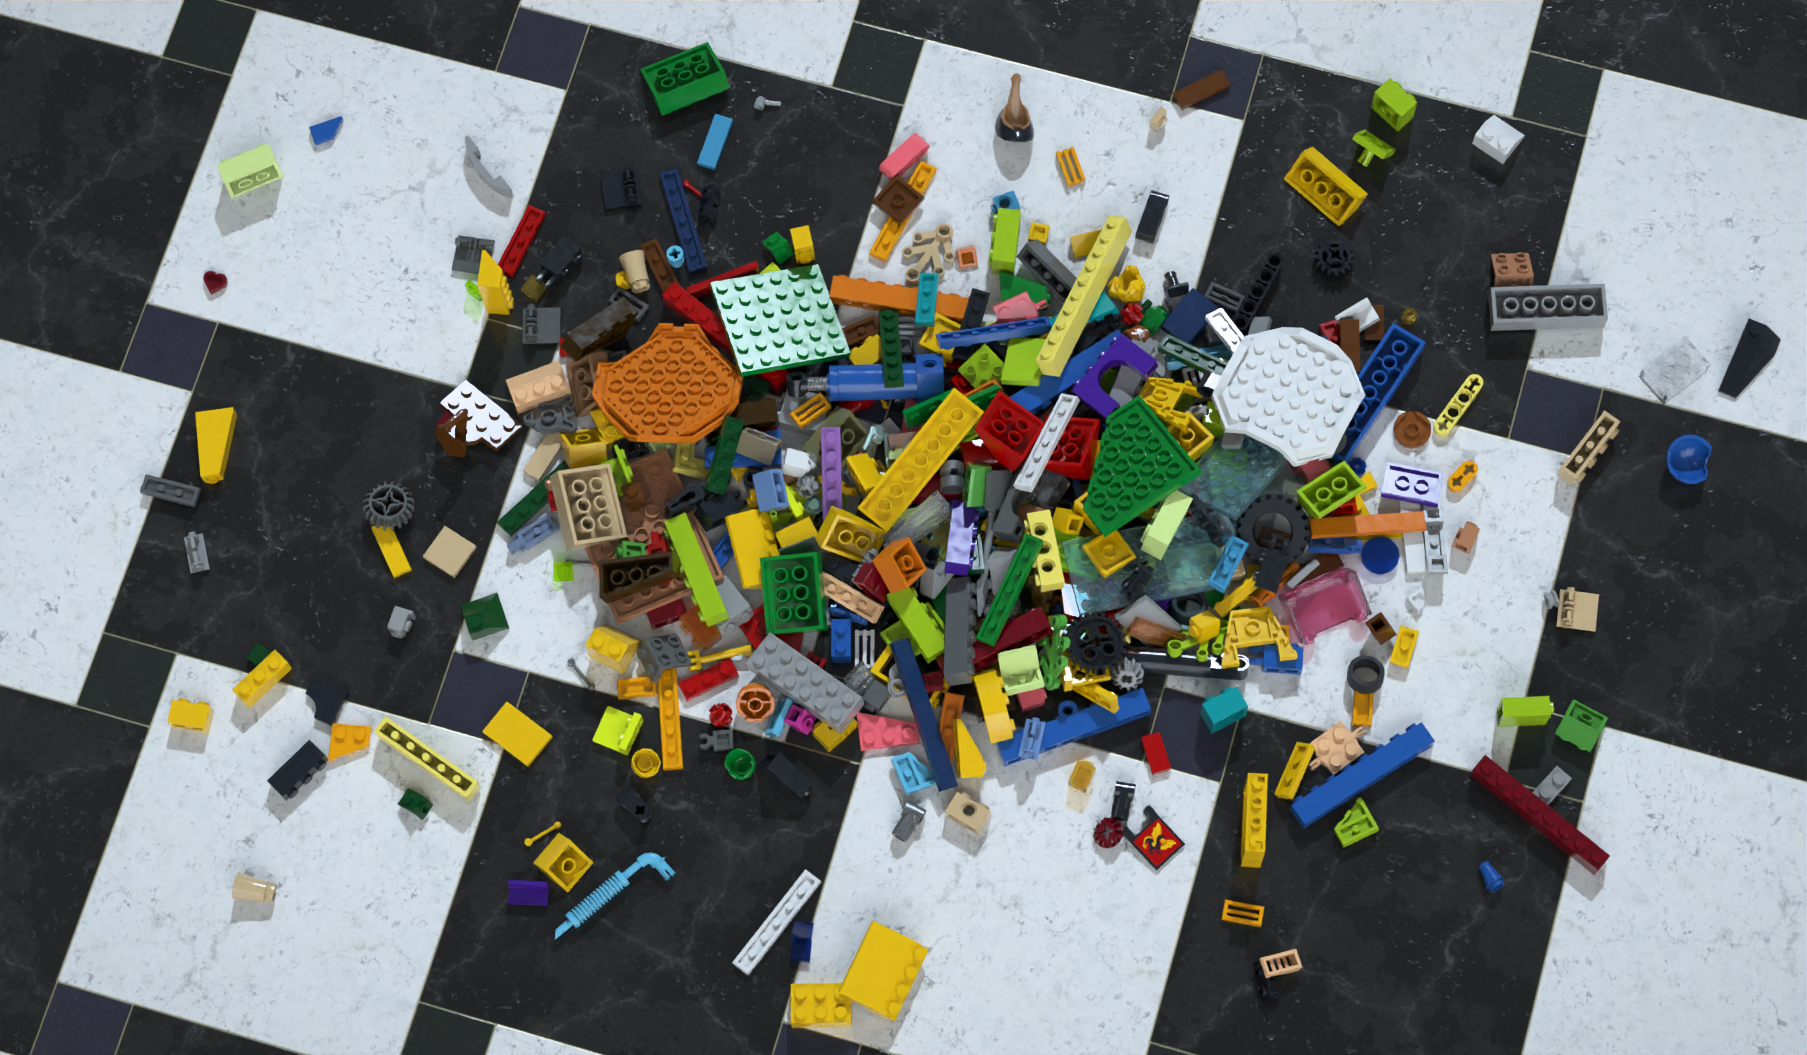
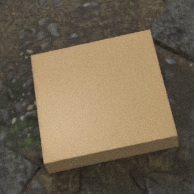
M444 526L423 555V558L455 578L477 547Z

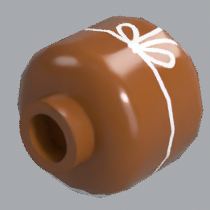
M1135 325L1123 332V335L1131 341L1135 339L1145 343L1151 338L1147 328L1141 325Z

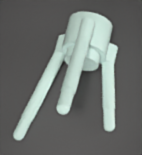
M872 425L863 450L867 449L866 453L870 456L873 444H881L884 440L886 467L890 468L888 455L889 433H885L886 428L882 425Z

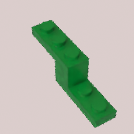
M995 384L967 398L981 410L986 411L997 392L1001 391V388L998 384ZM953 389L903 410L906 427L912 429L927 422Z

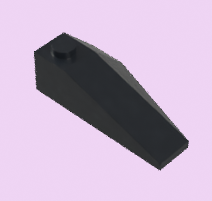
M1750 318L1748 319L1718 392L1736 399L1774 357L1781 339L1767 325Z

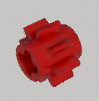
M1127 303L1120 311V314L1123 316L1120 320L1126 325H1131V323L1136 325L1143 318V314L1140 312L1143 308L1138 303Z
M725 703L714 704L709 709L711 713L709 719L717 727L728 726L733 720L731 717L732 709Z

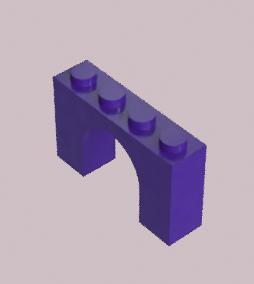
M1122 333L1111 341L1108 350L1103 351L1099 355L1095 365H1091L1086 370V375L1082 380H1078L1074 384L1072 390L1074 396H1077L1083 404L1105 421L1108 415L1120 408V405L1101 389V379L1104 373L1114 366H1126L1147 380L1158 368V363L1152 356Z

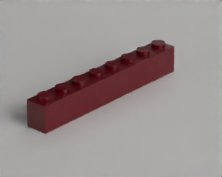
M1484 755L1473 768L1470 774L1473 778L1594 876L1610 857L1608 853L1488 756Z

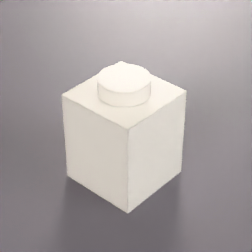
M787 448L783 456L782 473L803 478L805 472L809 473L811 462L808 461L810 454Z

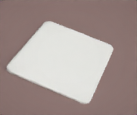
M890 418L880 424L886 428L885 433L895 434L901 432Z

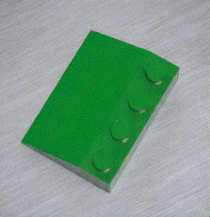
M708 42L640 69L661 115L671 113L730 88L725 71Z
M809 552L760 558L766 635L769 633L778 635L828 631L821 554Z

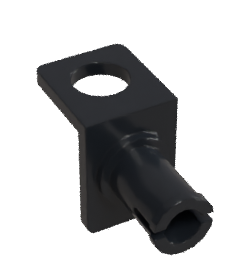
M1171 271L1172 276H1170V272L1164 275L1168 287L1163 288L1164 300L1169 315L1172 312L1170 298L1189 293L1188 282L1179 284L1175 271Z

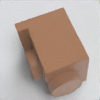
M1467 521L1464 528H1459L1451 547L1469 554L1480 528L1476 524Z

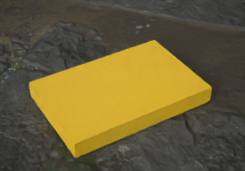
M508 702L503 705L482 731L527 767L530 766L552 739L551 734Z

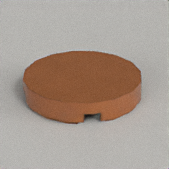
M1404 412L1394 422V438L1405 448L1415 449L1422 447L1431 436L1430 421L1420 412Z

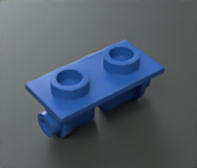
M833 600V604H831L829 609L830 615L842 619H851L852 622L867 626V619Z

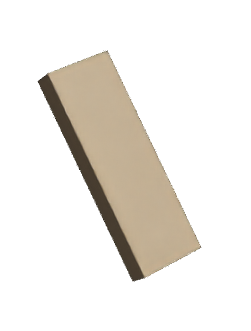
M564 432L545 436L524 468L523 472L539 482L541 481L562 449L560 433Z

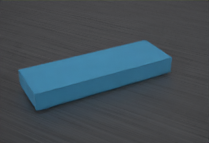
M715 114L697 162L699 166L716 170L733 119Z
M1231 535L1207 585L1224 593L1249 543Z

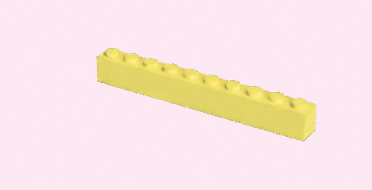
M1108 216L1036 358V362L1043 375L1060 377L1132 233L1126 217Z

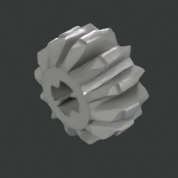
M1126 657L1124 661L1118 660V667L1113 665L1110 675L1114 686L1119 685L1120 690L1124 687H1127L1128 691L1130 687L1136 689L1138 684H1141L1144 676V670L1141 668L1140 662L1135 663L1134 658L1128 661Z

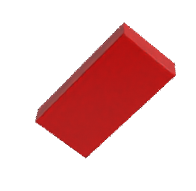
M1160 732L1141 737L1152 775L1171 770Z

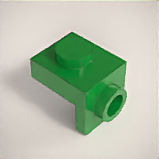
M778 232L770 235L762 242L764 247L774 255L778 264L783 263L794 254L788 241Z
M1160 305L1151 306L1138 325L1146 327L1149 333L1154 336L1160 329L1161 324L1169 316L1167 314L1168 311Z

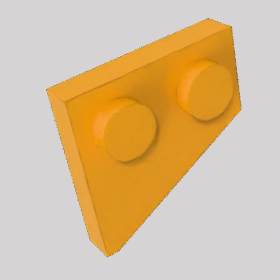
M333 723L328 761L333 762L344 755L348 756L357 750L369 748L372 727Z

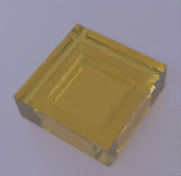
M531 275L522 286L521 291L537 301L545 291L546 284L544 282L541 284L536 282L537 278Z

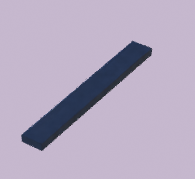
M906 638L892 642L890 647L938 791L941 792L955 788L958 784L910 640Z

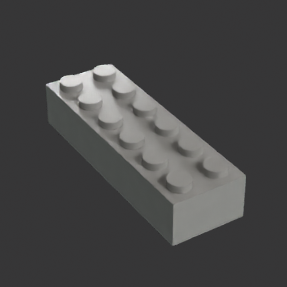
M1605 284L1491 287L1488 294L1491 331L1605 327L1608 320Z
M772 633L766 636L746 662L751 672L839 734H842L864 705L863 698Z

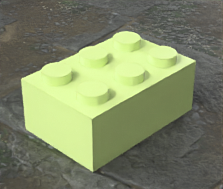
M269 143L259 145L248 152H241L238 156L224 159L221 163L217 164L231 198L283 177Z
M1176 490L1161 500L1140 540L1143 543L1140 550L1162 560L1193 498Z

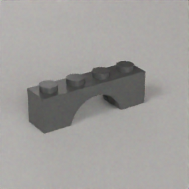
M1023 464L1018 466L1011 486L1007 490L1004 503L1000 507L997 520L993 524L992 531L999 540L1020 543L1025 531L1024 523L1019 518L1020 506L1028 497L1041 492L1047 477L1044 472H1042L1032 492L1015 489L1013 484Z

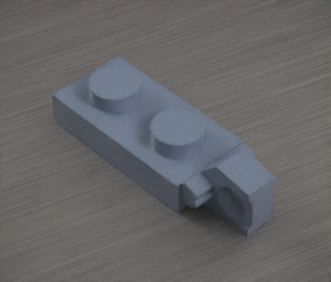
M549 513L517 532L516 536L513 537L514 541L508 544L507 548L512 555L520 550L524 552L559 531V528Z

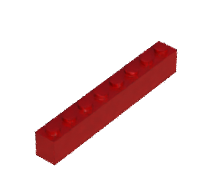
M673 282L662 294L664 304L689 324H699L708 339L734 358L721 318L676 282ZM786 369L754 375L778 393L787 383V375L789 373Z

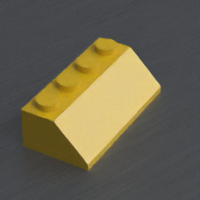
M1314 147L1304 150L1284 177L1286 182L1338 226H1341L1359 208L1368 195Z
M482 250L477 286L486 311L491 314L510 315V308H514V297H512V291L509 290L510 286L507 283V277L504 276L503 270L485 250Z
M753 509L727 516L725 520L743 589H762L760 558L780 556L769 512H760L758 509Z

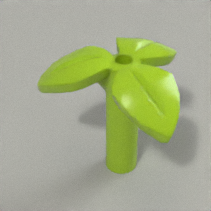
M775 510L769 512L774 533L780 531L778 525L786 526L792 519V513L790 512L780 513L779 516Z

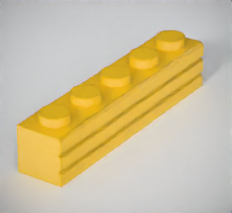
M1254 573L1249 580L1246 579L1242 582L1243 585L1234 588L1230 595L1227 594L1224 596V600L1218 601L1214 605L1213 610L1220 619L1224 618L1230 611L1234 610L1260 589L1254 586L1255 581L1252 580Z

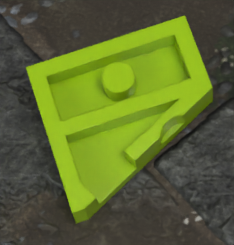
M1361 797L1356 800L1355 805L1351 810H1348L1344 815V819L1334 828V832L1343 848L1379 831L1376 822Z

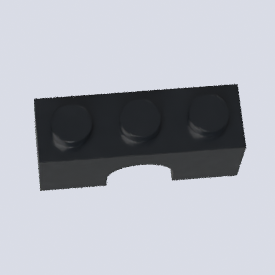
M1110 313L1105 315L1101 321H1092L1097 328L1092 332L1082 331L1072 353L1075 355L1080 354L1107 337L1110 331H1115L1120 325V314L1113 315Z

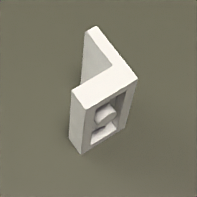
M1368 298L1361 300L1335 316L1339 326L1340 319H1359L1360 332L1380 321Z

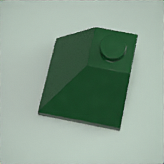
M498 593L461 605L464 619L473 641L509 629Z

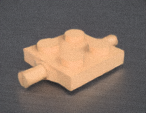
M1340 721L1310 743L1315 747L1316 759L1310 762L1308 767H1311L1310 769L1313 771L1322 765L1328 769L1331 775L1339 772L1364 753L1357 741V738L1365 733L1363 727L1359 726V728L1351 732Z

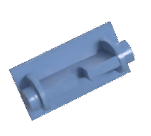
M1039 718L1026 719L1019 757L1038 760L1046 724L1045 722H1040Z

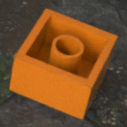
M910 537L891 542L872 560L890 593L907 589L927 570Z

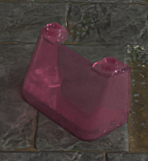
M1350 568L1336 570L1278 596L1299 643L1304 645L1314 642L1317 633L1350 619L1362 622L1368 619L1367 616L1372 615L1358 574Z

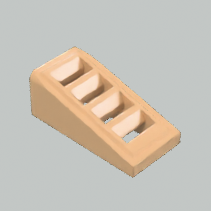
M1296 949L1259 959L1265 978L1299 971L1303 968ZM1287 957H1288V959H1289V961H1290V964H1291L1290 967H1289L1288 962H1287V960H1286ZM1280 959H1282L1285 968H1282ZM1273 960H1276L1279 970H1276ZM1267 961H1269V963H1270V966H1271V969H1272L1271 972H1269V969H1268V966H1267V963H1266Z

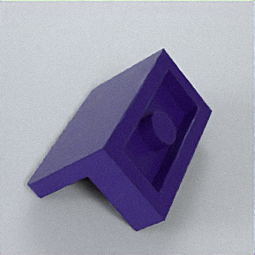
M508 880V904L548 906L550 887L547 882Z

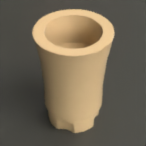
M634 250L622 254L619 260L624 268L632 292L641 293L648 290L650 285L644 251Z
M238 872L233 885L232 899L272 903L275 898L277 884Z

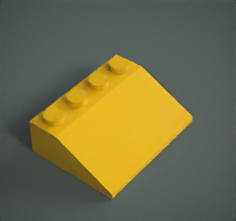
M871 921L838 993L882 1019L895 1021L929 949L876 921Z

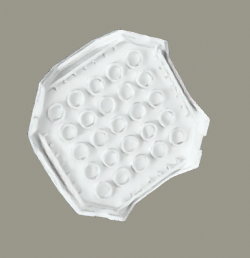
M1281 327L1247 335L1241 340L1225 367L1211 398L1215 409L1219 412L1224 432L1246 434L1280 451L1295 467L1307 464L1308 461L1316 459L1320 461L1333 457L1343 434L1363 401L1365 393L1352 361L1338 345L1304 328Z

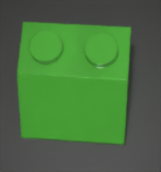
M966 463L965 489L962 501L967 507L985 506L986 472L994 471L989 464Z
M1573 699L1555 734L1562 740L1570 741L1577 745L1579 749L1591 752L1608 717Z

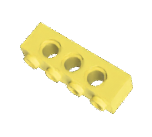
M1050 510L1027 513V518L1024 520L1025 532H1029L1030 535L1044 541L1042 548L1048 550L1046 554L1039 552L1032 567L1036 568L1037 574L1034 575L1036 586H1040L1041 592L1063 589L1065 581ZM1041 530L1045 534L1042 536H1038L1035 534V532ZM1048 566L1052 571L1045 572L1042 568Z

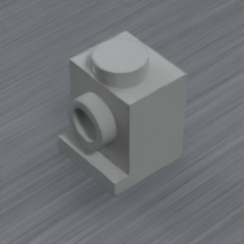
M395 606L387 626L391 635L397 638L405 637L406 632H409L411 629V619L415 620L416 616L411 610Z

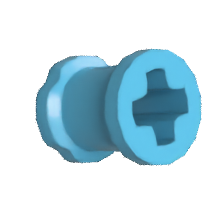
M671 246L667 250L670 266L674 268L681 267L685 262L682 248Z

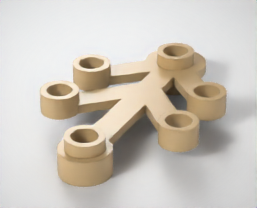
M940 224L934 231L916 232L913 234V242L916 245L922 244L927 239H934L932 244L903 248L902 255L905 259H911L913 255L924 253L915 267H910L906 270L907 282L911 284L919 282L920 273L931 257L934 264L933 273H936L937 270H942L939 278L945 275L938 247L943 243L945 250L944 261L951 264L955 261V254L952 252L950 239L953 237V228L949 224ZM946 231L947 235H941V232ZM920 236L922 239L917 241L915 237ZM910 251L911 254L906 255L905 252ZM951 255L953 258L949 260L946 256ZM916 275V278L911 279L910 276Z

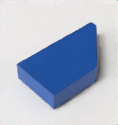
M342 116L309 127L315 145L334 139L340 124L343 123Z

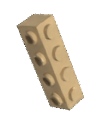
M1604 411L1561 466L1557 476L1571 486L1576 481L1580 483L1586 475L1584 473L1586 468L1589 467L1591 469L1597 461L1596 455L1598 453L1602 454L1608 447L1606 442L1609 439L1613 440L1618 434L1619 430L1617 428L1620 421Z

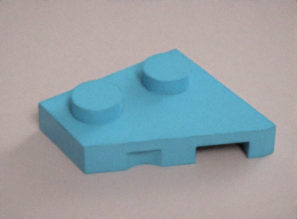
M910 752L891 758L892 766L906 796L936 785L934 776L928 770V767L918 762L917 758Z

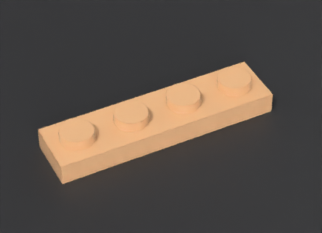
M823 570L826 596L870 622L877 623L885 606Z

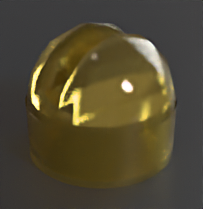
M1406 308L1402 313V320L1406 324H1413L1417 319V312L1413 308Z

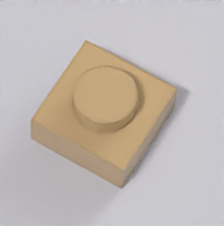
M1163 107L1159 108L1151 118L1149 128L1156 132L1159 127L1162 128L1168 119L1166 118V109Z

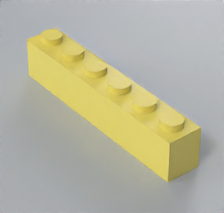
M385 716L373 731L377 738L470 803L480 790L481 786L478 781Z

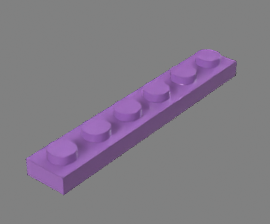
M821 427L823 522L831 506L842 509L840 427Z

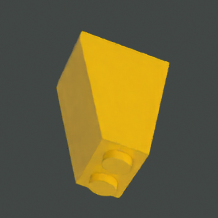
M606 624L594 628L585 647L591 659L624 675L642 641Z

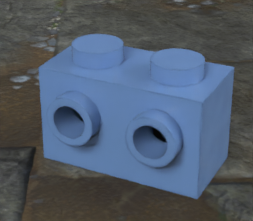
M769 469L752 475L760 512L776 511L789 507L782 469Z

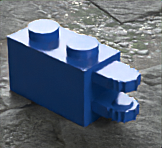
M1275 643L1264 645V647L1252 646L1248 648V652L1263 654V659L1249 658V665L1262 666V672L1301 675L1303 669V647H1299L1297 644H1290L1293 650L1297 652V659L1279 661Z

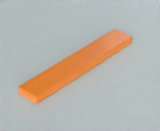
M1424 511L1309 519L1311 539L1425 532L1427 529Z

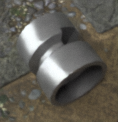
M958 460L945 461L939 468V475L942 477L940 478V491L946 494L963 492L965 489L964 478L962 477L964 476V463Z

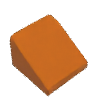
M974 245L956 248L960 269L978 266Z

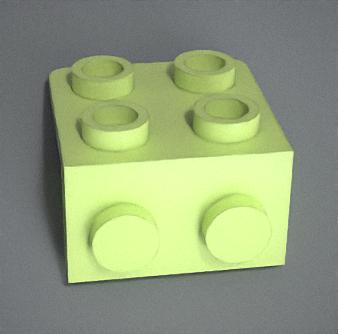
M1035 645L998 654L1000 673L1007 696L1044 687Z

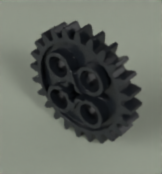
M1097 611L1094 612L1092 617L1089 612L1086 613V618L1079 615V622L1074 619L1072 622L1074 627L1069 625L1067 628L1071 633H1065V637L1070 638V646L1065 650V652L1071 653L1068 660L1074 658L1073 666L1079 664V671L1085 667L1086 674L1090 670H1093L1094 675H1097L1098 670L1105 674L1106 668L1111 672L1113 670L1112 664L1118 667L1119 662L1117 660L1122 661L1124 657L1121 654L1127 652L1123 647L1127 646L1128 642L1122 640L1126 638L1127 634L1120 633L1124 627L1117 628L1119 621L1111 622L1112 615L1106 619L1105 612L1102 613L1101 617L1098 616ZM1098 628L1106 629L1107 635H1100ZM1079 633H1086L1089 639L1082 640L1079 637ZM1108 638H1112V641H1105V642H1104V640H1106V639H1108ZM1093 640L1100 642L1098 647H1096V644H1091ZM1079 645H1088L1084 648H1079ZM1103 647H1110L1112 649V653L1106 654L1103 651ZM1091 651L1094 658H1086L1084 652Z

